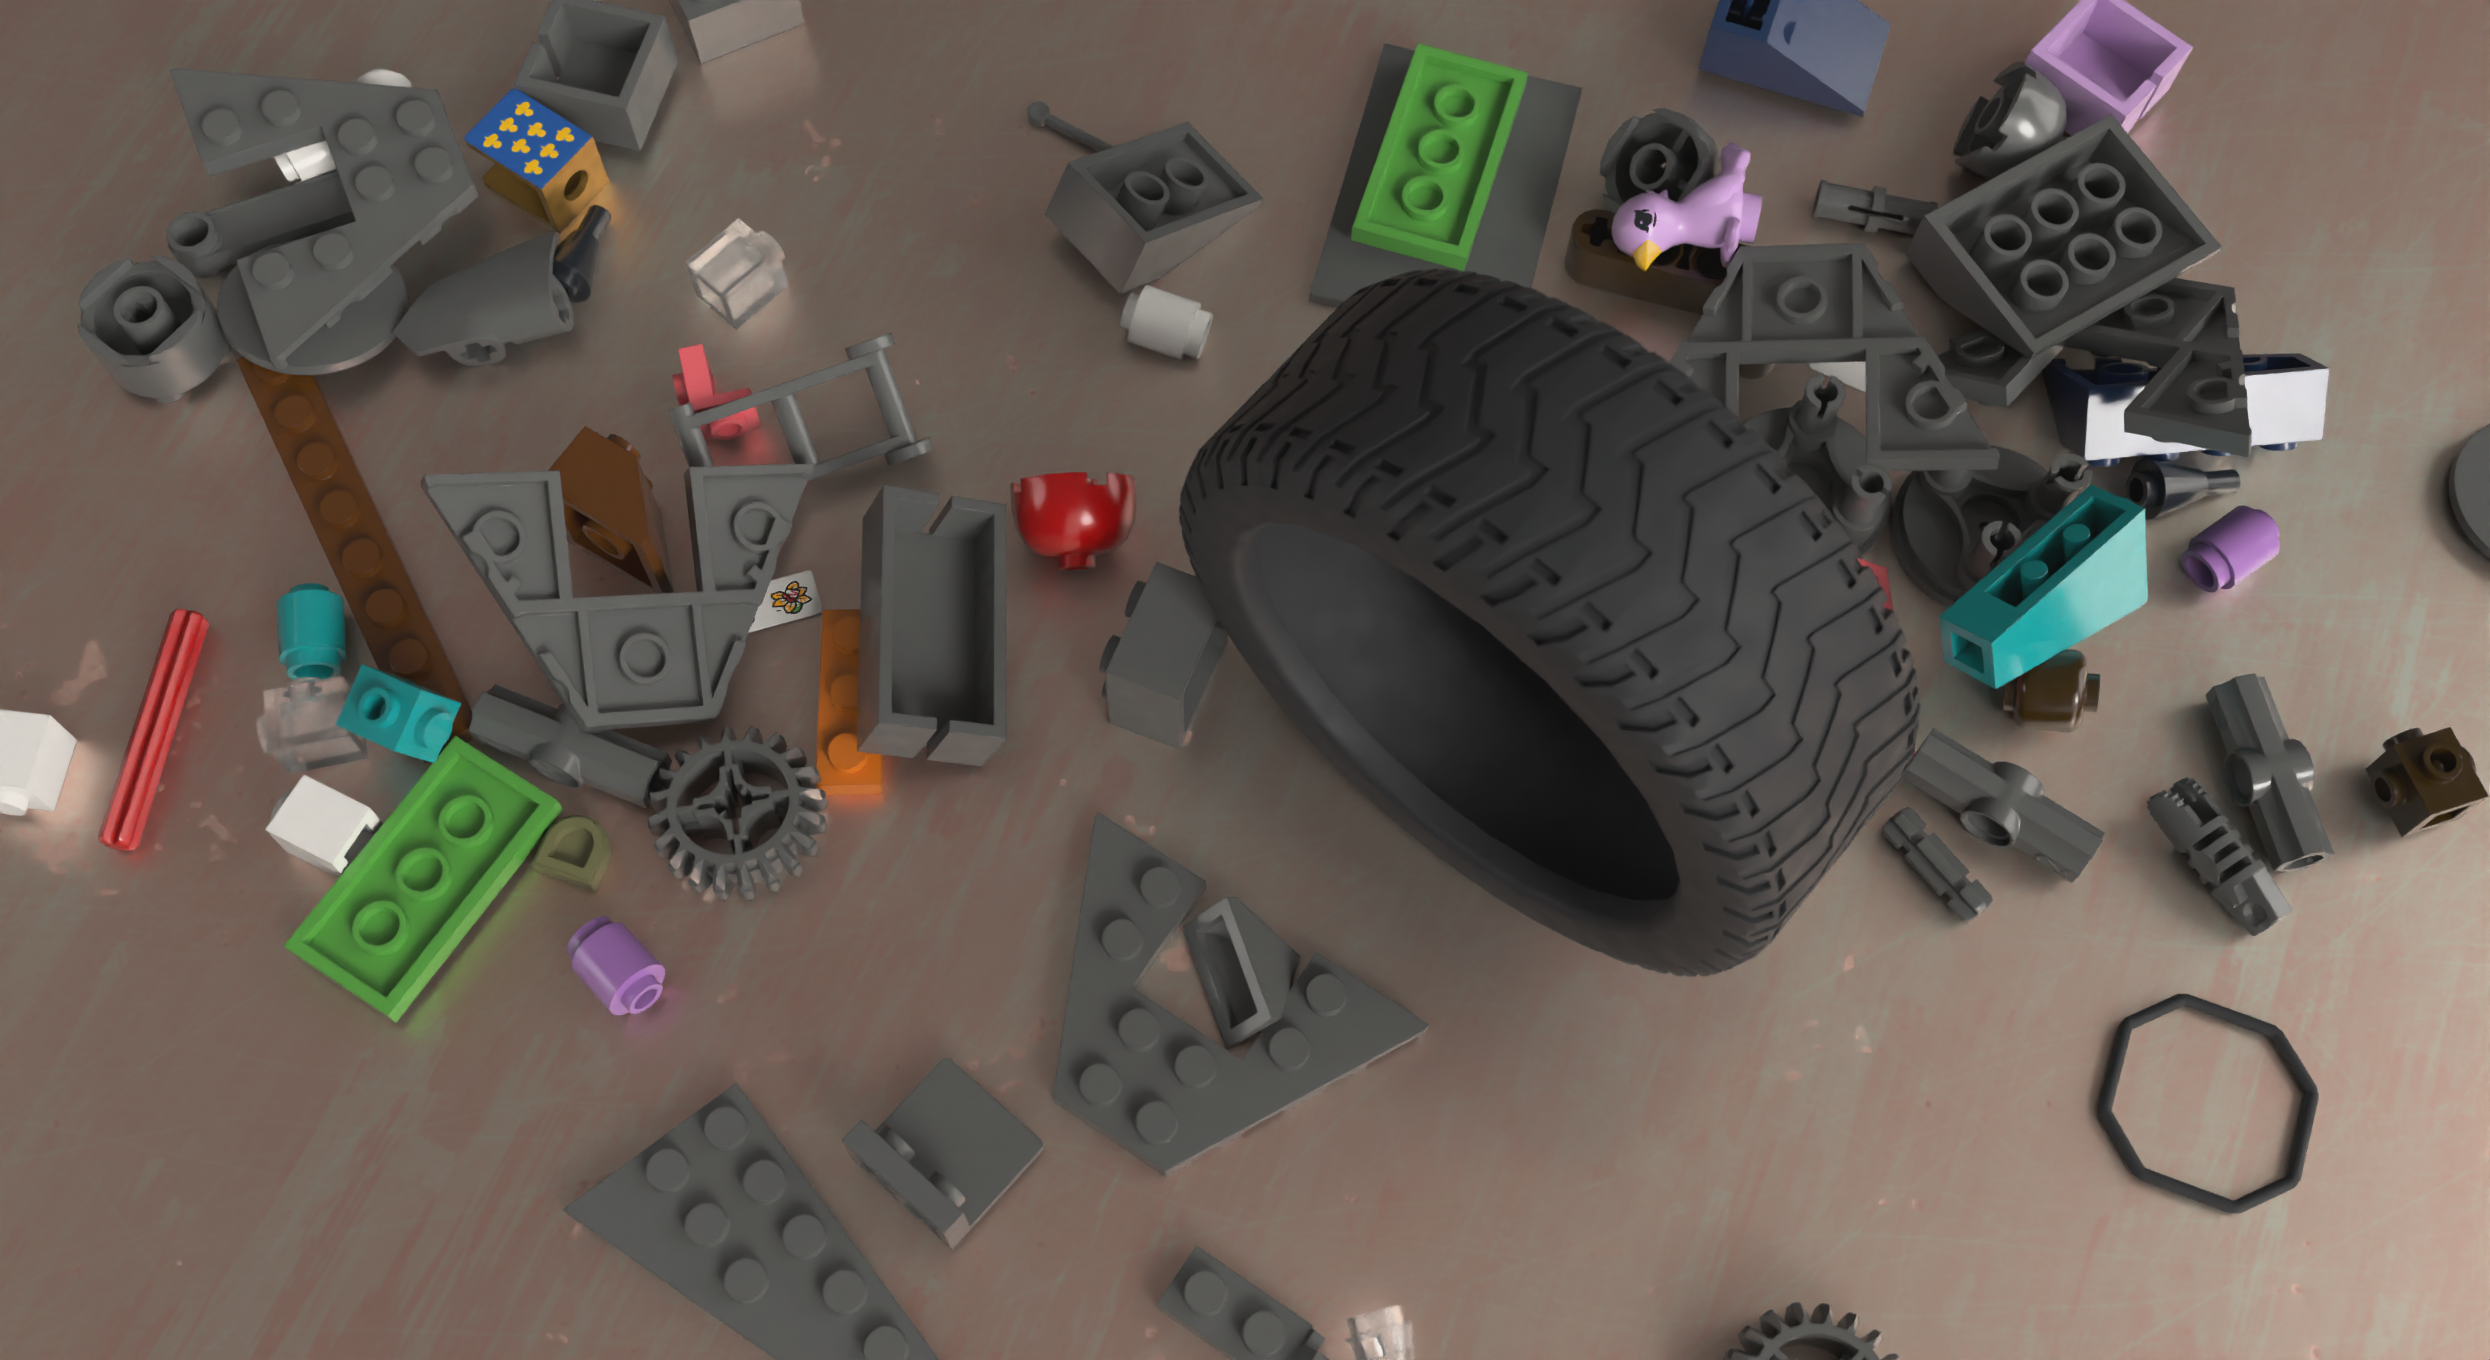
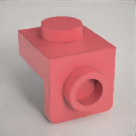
M703 344L678 349L683 373L674 374L672 378L679 406L691 402L696 414L752 394L749 388L717 394L713 373ZM753 407L700 427L705 440L714 438L728 440L737 438L746 431L760 428L761 422L757 407Z

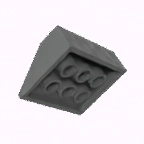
M2111 114L1925 215L1904 253L1939 298L2028 359H2032L2218 254L2222 246Z

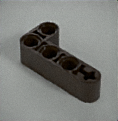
M1593 209L1585 211L1576 218L1572 226L1565 255V269L1575 282L1584 286L1703 315V306L1714 288L1720 286L1727 276V268L1722 267L1720 260V248H1705L1687 243L1672 246L1659 254L1653 261L1658 264H1650L1644 272L1637 267L1634 258L1620 251L1613 241L1611 229L1615 212ZM1738 243V247L1735 250V254L1738 251L1739 247H1744L1748 245ZM1704 275H1709L1716 279H1710ZM1739 364V376L1748 379L1765 377L1773 370L1775 364Z

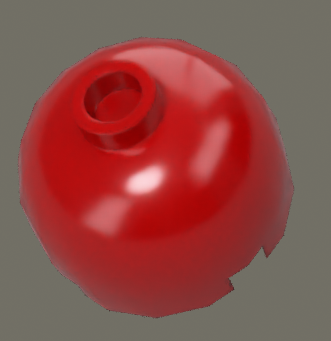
M1087 472L1053 473L1021 478V484L1015 482L1010 484L1011 510L1015 528L1023 543L1036 554L1057 558L1059 570L1096 568L1095 557L1114 552L1128 539L1135 523V478L1131 475L1106 472L1107 485H1098L1097 479L1087 478Z

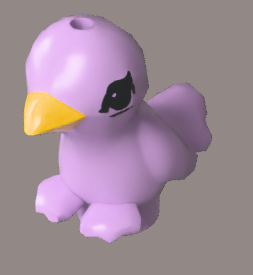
M1732 142L1723 147L1720 157L1721 172L1716 177L1696 187L1678 202L1669 199L1667 190H1663L1660 194H1656L1651 190L1627 200L1620 206L1613 218L1611 230L1613 241L1623 253L1633 257L1637 267L1644 272L1659 254L1672 246L1684 243L1705 248H1720L1722 267L1727 268L1735 256L1738 241L1753 244L1757 231L1762 195L1743 192L1745 169L1750 162L1751 152L1747 149H1742L1738 144Z

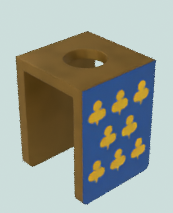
M511 89L465 135L468 147L495 163L483 176L486 187L559 234L609 183L593 136L518 89Z

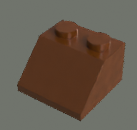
M584 426L548 470L560 471L567 541L654 594L673 593L662 514L651 491L653 484L644 475L639 463L641 459L639 452L618 435L610 434L605 438Z

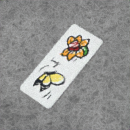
M808 570L771 580L748 633L820 614L823 608L812 571Z

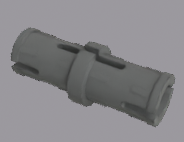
M1821 180L1817 189L1812 216L1863 225V231L1875 234L1878 228L1914 235L1923 217L1938 209V204L1932 201L1925 202L1887 194V188L1873 186L1872 190L1869 191Z

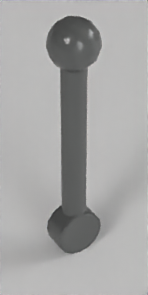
M1034 102L1027 108L1028 121L1032 126L1043 127L1048 125L1098 152L1115 147L1051 115L1048 105L1043 102Z

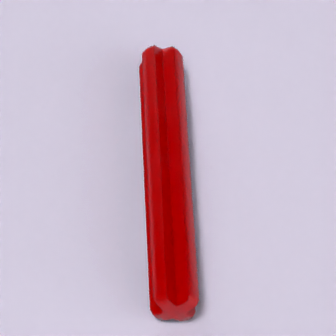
M175 609L169 615L98 833V840L108 848L134 851L139 846L209 627L208 620L199 612Z

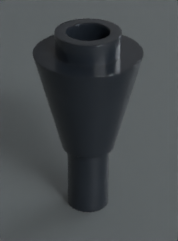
M599 205L590 206L578 229L569 234L555 249L552 274L562 284L570 302L573 303L583 302L591 294L599 240L611 220L609 211Z
M2145 458L2139 460L2132 468L2126 480L2125 493L2127 499L2145 508V519L2151 520L2201 500L2205 496L2236 493L2240 488V476L2234 469L2203 472L2200 469Z

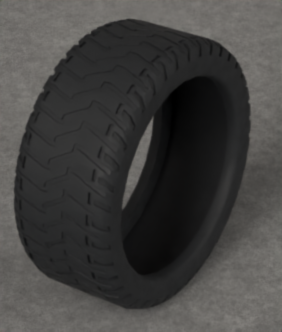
M1428 269L1425 271L1413 270L1404 272L1359 289L1339 305L1274 374L1198 450L1188 471L1180 495L1179 521L1182 528L1184 546L1190 558L1195 576L1232 642L1260 682L1289 718L1317 749L1366 797L1423 846L1459 873L1532 920L1597 952L1600 951L1616 960L1631 965L1637 964L1644 969L1653 970L1658 973L1667 974L1670 972L1677 976L1695 977L1698 974L1701 976L1715 975L1756 957L1777 936L1837 859L1901 782L1913 756L1919 728L1918 718L1921 704L1919 703V688L1915 686L1917 672L1913 668L1914 660L1911 651L1903 648L1907 642L1904 631L1900 628L1899 620L1894 610L1883 607L1888 598L1883 588L1879 585L1876 576L1869 566L1862 567L1857 559L1861 553L1837 520L1832 522L1825 514L1826 507L1797 474L1792 475L1789 472L1786 462L1753 430L1748 431L1737 415L1704 388L1700 389L1681 370L1656 353L1649 352L1639 342L1620 332L1615 327L1603 321L1599 322L1585 311L1557 298H1549L1542 292L1530 287H1524L1508 280L1501 281L1496 277L1486 274L1480 275L1476 272Z

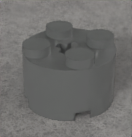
M151 256L154 261L134 264L128 258L114 262L97 273L88 282L80 295L78 306L82 313L80 324L77 323L79 334L111 377L122 388L139 396L154 398L160 403L176 402L183 398L187 391L204 382L216 370L221 360L230 352L231 345L222 332L217 309L191 271L176 260L165 256Z

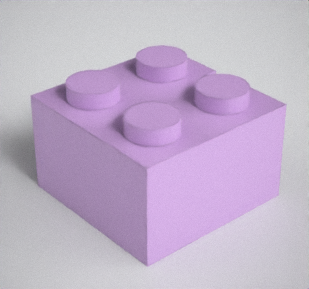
M2080 0L2030 51L2025 63L2043 73L2060 91L2067 107L2065 132L2072 136L2112 114L2128 133L2135 125L2137 119L2140 120L2170 89L2193 47L2124 0Z

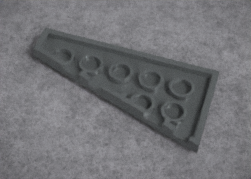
M737 1083L563 1209L566 1214L593 1231L627 1257L643 1266L673 1287L677 1292L776 1360H939Z

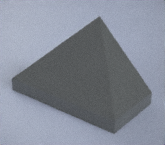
M1225 897L1182 926L1226 1047L1237 1046L1281 1019L1301 957L1294 949L1236 897Z

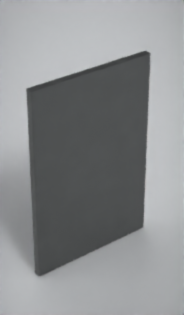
M1384 43L1311 287L1309 301L1339 307L1359 289L1404 272L1413 270L1425 271L1428 269H1452L1463 272L1351 240L1352 226L1415 50ZM1532 76L1527 77L1526 87L1465 271L1476 272L1480 275L1486 274L1496 277L1501 281L1508 280L1524 287H1532L1581 97V87Z

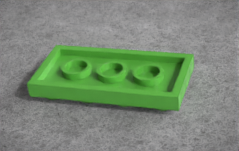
M1418 43L1352 226L1351 240L1465 271L1526 87L1528 72Z
M455 736L438 756L436 763H432L288 939L284 947L294 956L397 1023L564 809L558 800Z

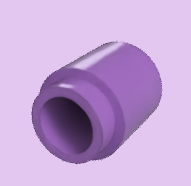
M2243 505L2237 506L2189 541L2188 550L2181 556L2183 568L2188 577L2206 592H2216L2220 588L2230 589L2279 553L2280 543L2278 538L2280 533L2278 526L2272 517L2262 510H2254Z
M606 916L597 917L579 928L569 940L566 951L572 958V970L612 1014L641 1013L653 1005L661 995L663 989L661 984L665 977V968L623 923H613Z

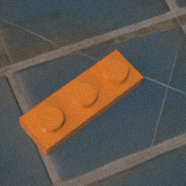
M860 609L822 611L816 768L820 774L821 781L815 787L824 790L826 795L883 794L884 755L857 752Z

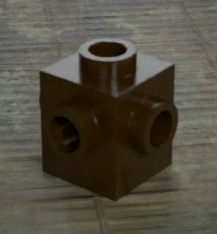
M2451 727L2426 735L2422 733L2420 728L2401 732L2382 744L2385 752L2365 769L2370 777V785L2374 797L2380 805L2387 809L2402 838L2458 820L2489 797L2476 774V766L2471 754L2460 745Z

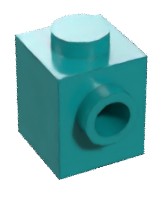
M362 664L335 725L394 752L436 763L443 745L450 737L453 721L461 703L405 678Z

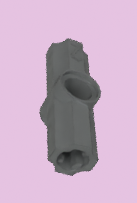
M2255 673L2247 674L2213 686L2205 696L2228 753L2224 761V777L2227 789L2232 799L2238 805L2249 807L2273 871H2281L2283 874L2303 870L2311 865L2326 861L2334 854V851L2310 793L2315 779L2311 756L2299 740L2288 738L2265 677H2258Z
M495 684L487 692H482L472 710V721L468 731L473 739L529 761V764L539 773L562 785L579 789L582 788L583 784H587L646 809L650 805V793L661 791L665 788L658 776L660 769H670L672 759L667 752L614 732L612 729L581 731L563 703L556 709Z
M1935 728L1927 735L1903 775V779L1960 813L1962 825L1978 840L1998 848L2013 846L2071 883L2079 877L2103 841L2102 838L2105 832L2044 796L2042 783L2029 771L2005 761L1992 764Z

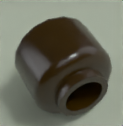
M2066 649L2006 683L2004 686L2003 711H2013L2015 723L2022 728L2073 732L2081 724L2084 711L2097 712L2100 674L2087 673V660L2080 651Z

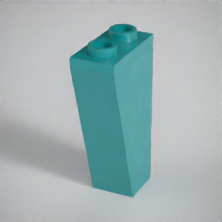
M2091 484L1939 616L1944 662L1997 689L2140 608L2148 601L2145 508L2134 504L2127 498L2116 496Z

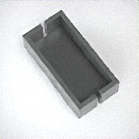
M883 485L864 515L862 526L857 752L914 758L922 748H926V760L983 766L1006 740L1007 504L951 496L929 528V534L921 533L939 506V494Z

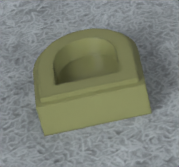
M585 815L567 816L555 822L548 829L532 860L531 866L537 873L596 893L612 858V843L602 825L595 819Z

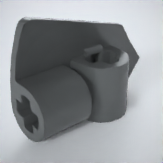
M555 230L547 232L431 283L411 305L392 333L419 357L445 351L461 364L484 367L499 363L506 357V343L512 341L515 344H522L571 331L574 320L572 306L566 290L552 274L554 253L560 235Z

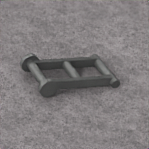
M891 332L845 348L848 361L695 414L690 402L667 410L689 467L715 466L700 426L770 401L772 402L794 463L813 464L814 471L808 481L883 454L887 465H892L933 450L934 447L930 437L920 440L916 437L884 349L896 344ZM865 368L890 438L820 462L795 393Z

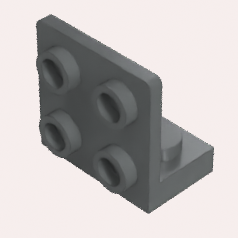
M950 1058L942 1059L875 1131L861 1119L842 1139L852 1160L951 1250L956 1247L1044 1149L1042 1140Z

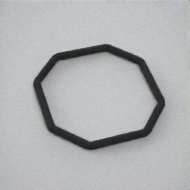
M2176 994L2124 1018L2119 1024L2098 1104V1112L2102 1123L2130 1171L2140 1181L2229 1214H2240L2294 1189L2300 1182L2319 1094L2316 1084L2287 1037L2278 1027L2190 994ZM2183 1006L2270 1037L2305 1093L2287 1175L2234 1201L2145 1168L2112 1112L2132 1029Z

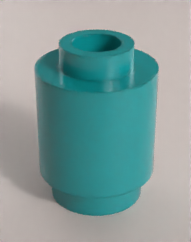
M304 583L296 585L289 590V593L281 596L276 602L279 661L286 666L287 676L295 681L323 682L331 680L341 673L340 664L347 658L343 599L340 595L329 591V588L322 584Z

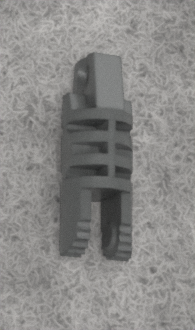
M2186 777L2173 784L2174 786L2170 788V791L2166 792L2163 790L2149 798L2147 809L2150 811L2149 814L2154 818V821L2158 823L2160 829L2179 854H2187L2190 859L2186 863L2192 870L2196 869L2199 872L2200 876L2198 878L2204 885L2209 883L2214 890L2210 893L2215 900H2218L2252 936L2264 932L2292 911L2267 870L2266 865L2261 859L2256 861L2252 857L2251 853L2254 850L2249 844H2243L2240 840L2242 835L2236 828L2233 830L2227 825L2230 821L2228 817L2193 778L2189 779Z

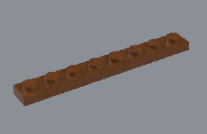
M244 357L236 359L378 669L405 678L461 703L453 721L450 737L443 745L439 755L455 736L466 743L475 740L468 731L472 721L473 709L315 375H294L276 372L256 365Z

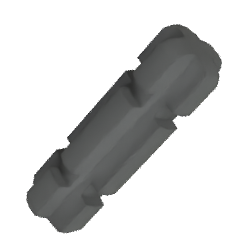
M1906 807L1898 811L1882 828L1886 838L1897 850L1903 846L1908 851L1904 856L1905 859L1940 897L1944 893L1949 896L1951 900L1947 905L1961 921L1967 923L1978 917L1992 903L1991 894L1977 879L1971 883L1965 877L1970 871L1934 832L1929 836L1925 833L1923 829L1926 828L1927 824L1912 808Z

